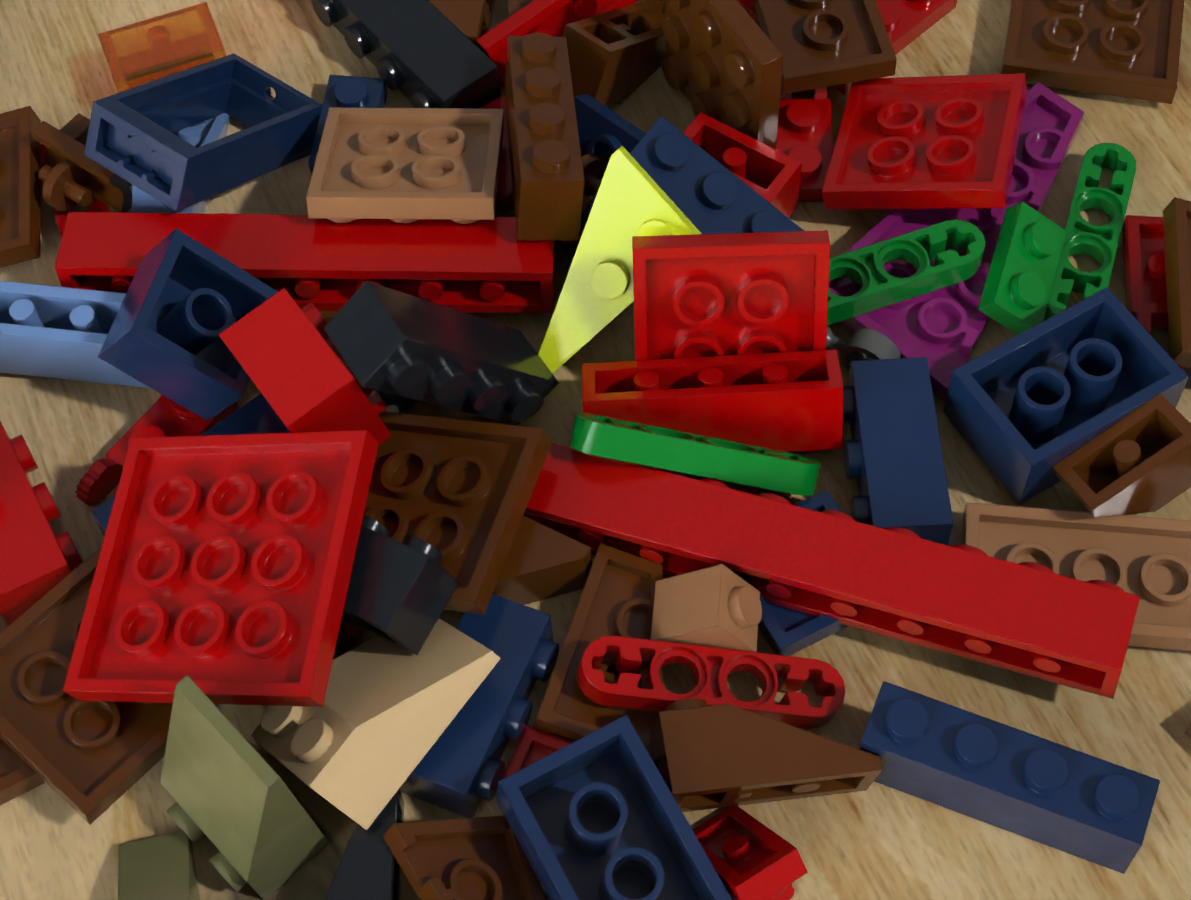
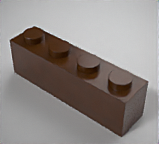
M544 33L508 36L504 95L517 240L579 241L585 181L566 37H555Z

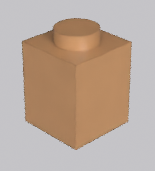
M723 564L658 580L655 584L650 640L757 652L758 624L762 618L760 591Z

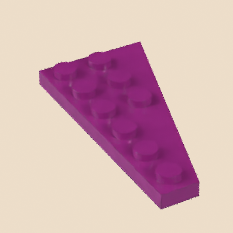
M1040 82L1036 83L1027 91L1005 208L894 209L845 252L857 250L944 221L963 220L977 226L983 233L986 241L981 266L975 276L965 281L840 321V323L851 332L867 328L887 336L900 350L902 358L927 357L932 392L945 402L952 371L968 363L989 319V316L979 311L978 307L1006 209L1023 201L1040 212L1079 131L1084 112ZM952 245L945 247V251L954 249ZM967 250L958 252L959 256L966 255ZM900 259L891 260L883 266L888 274L897 278H907L917 272L911 263ZM935 261L930 262L931 267H934ZM835 278L829 282V290L838 296H852L860 291V286L849 278Z

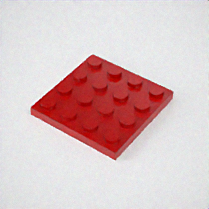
M367 430L131 438L63 692L78 701L173 703L176 684L188 675L213 704L323 707L379 442Z

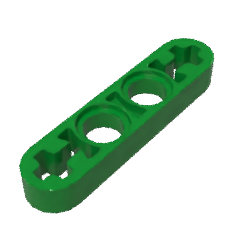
M1115 143L1097 144L1088 149L1083 157L1065 225L1067 234L1044 321L1067 309L1071 291L1083 293L1082 301L1106 287L1108 288L1136 172V160L1132 153L1123 146ZM1101 168L1113 171L1109 189L1097 187L1102 172ZM1090 208L1099 209L1109 215L1111 222L1102 226L1093 225L1085 221L1080 213ZM1076 254H1087L1098 261L1100 268L1092 272H1083L1072 266L1068 258Z
M948 220L830 258L829 282L835 278H849L860 286V291L852 296L844 297L832 293L828 288L827 326L965 281L975 276L980 269L986 243L983 233L977 226L968 221ZM952 245L954 248L952 250L945 251L946 246ZM967 250L966 255L959 256L958 252ZM900 259L911 263L917 272L907 278H897L888 274L883 266L891 260ZM935 261L934 267L930 266V262Z
M591 413L575 414L569 447L590 455L802 496L814 495L821 465L815 459L790 452Z

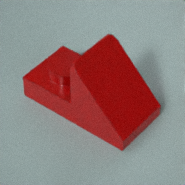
M739 806L728 807L692 829L732 900H790L794 895V888L791 883L808 873L796 847Z

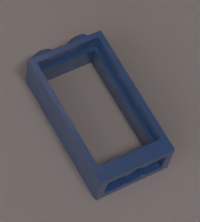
M233 53L93 101L84 155L177 212L309 156L323 105ZM270 87H272V88L274 89V91H275V94H276V97H275V98H273V97L271 96V88H270ZM223 113H227L249 127L198 148L173 134L175 131Z

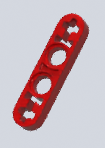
M602 636L592 641L584 650L577 671L578 685L583 694L594 703L604 706L659 712L666 711L665 708L668 705L680 700L703 699L707 702V706L730 704L804 729L819 728L827 724L843 704L846 693L844 680L839 672L830 664L817 659L622 636ZM603 658L615 660L616 670L624 672L620 673L615 684L604 682V672L597 669L600 667ZM642 661L650 663L644 680L645 689L638 688L637 686L641 678V674H637ZM677 663L684 665L692 672L695 678L696 685L694 690L686 694L670 692L660 681L659 670L667 664ZM736 671L751 673L761 684V698L752 702L737 699L728 689V675ZM778 677H782L783 681L779 691H786L779 704H775L773 701L778 689ZM806 681L814 683L816 694L826 696L817 707L810 706L808 696L798 692Z

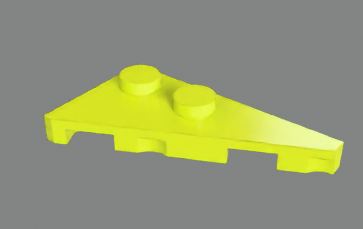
M623 146L618 148L610 157L538 354L552 374L634 301L632 236L702 234Z

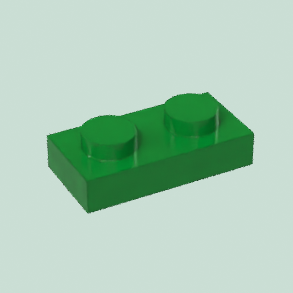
M1023 201L1007 208L978 310L1017 335L1043 322L1067 231Z

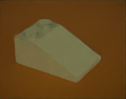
M186 675L175 686L160 783L177 801L167 810V813L193 842L197 841L204 833L219 849V852L209 861L236 892L248 883L263 900H266L326 846L329 841L280 776L193 680Z

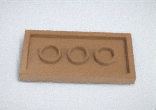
M966 502L963 512L962 544L976 547L985 552L987 556L1016 564L1022 562L1039 563L1053 570L1055 574L1085 582L1103 580L1116 584L1124 592L1140 596L1128 646L1191 651V520L1129 515L1094 517L1091 512Z

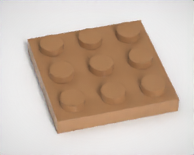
M329 107L306 196L308 218H328L338 223L351 222L356 219H390L397 223H411L419 219H450L461 224L474 223L479 220H494L504 136V109Z

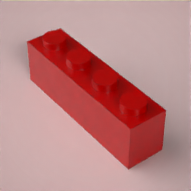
M837 349L582 364L583 413L613 417L785 452L799 451L812 453L819 450L843 449L844 387Z

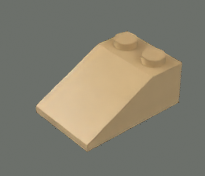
M438 618L418 655L376 636L333 659L323 707L268 706L263 713L261 723L250 737L307 786L367 831L501 658L489 648Z

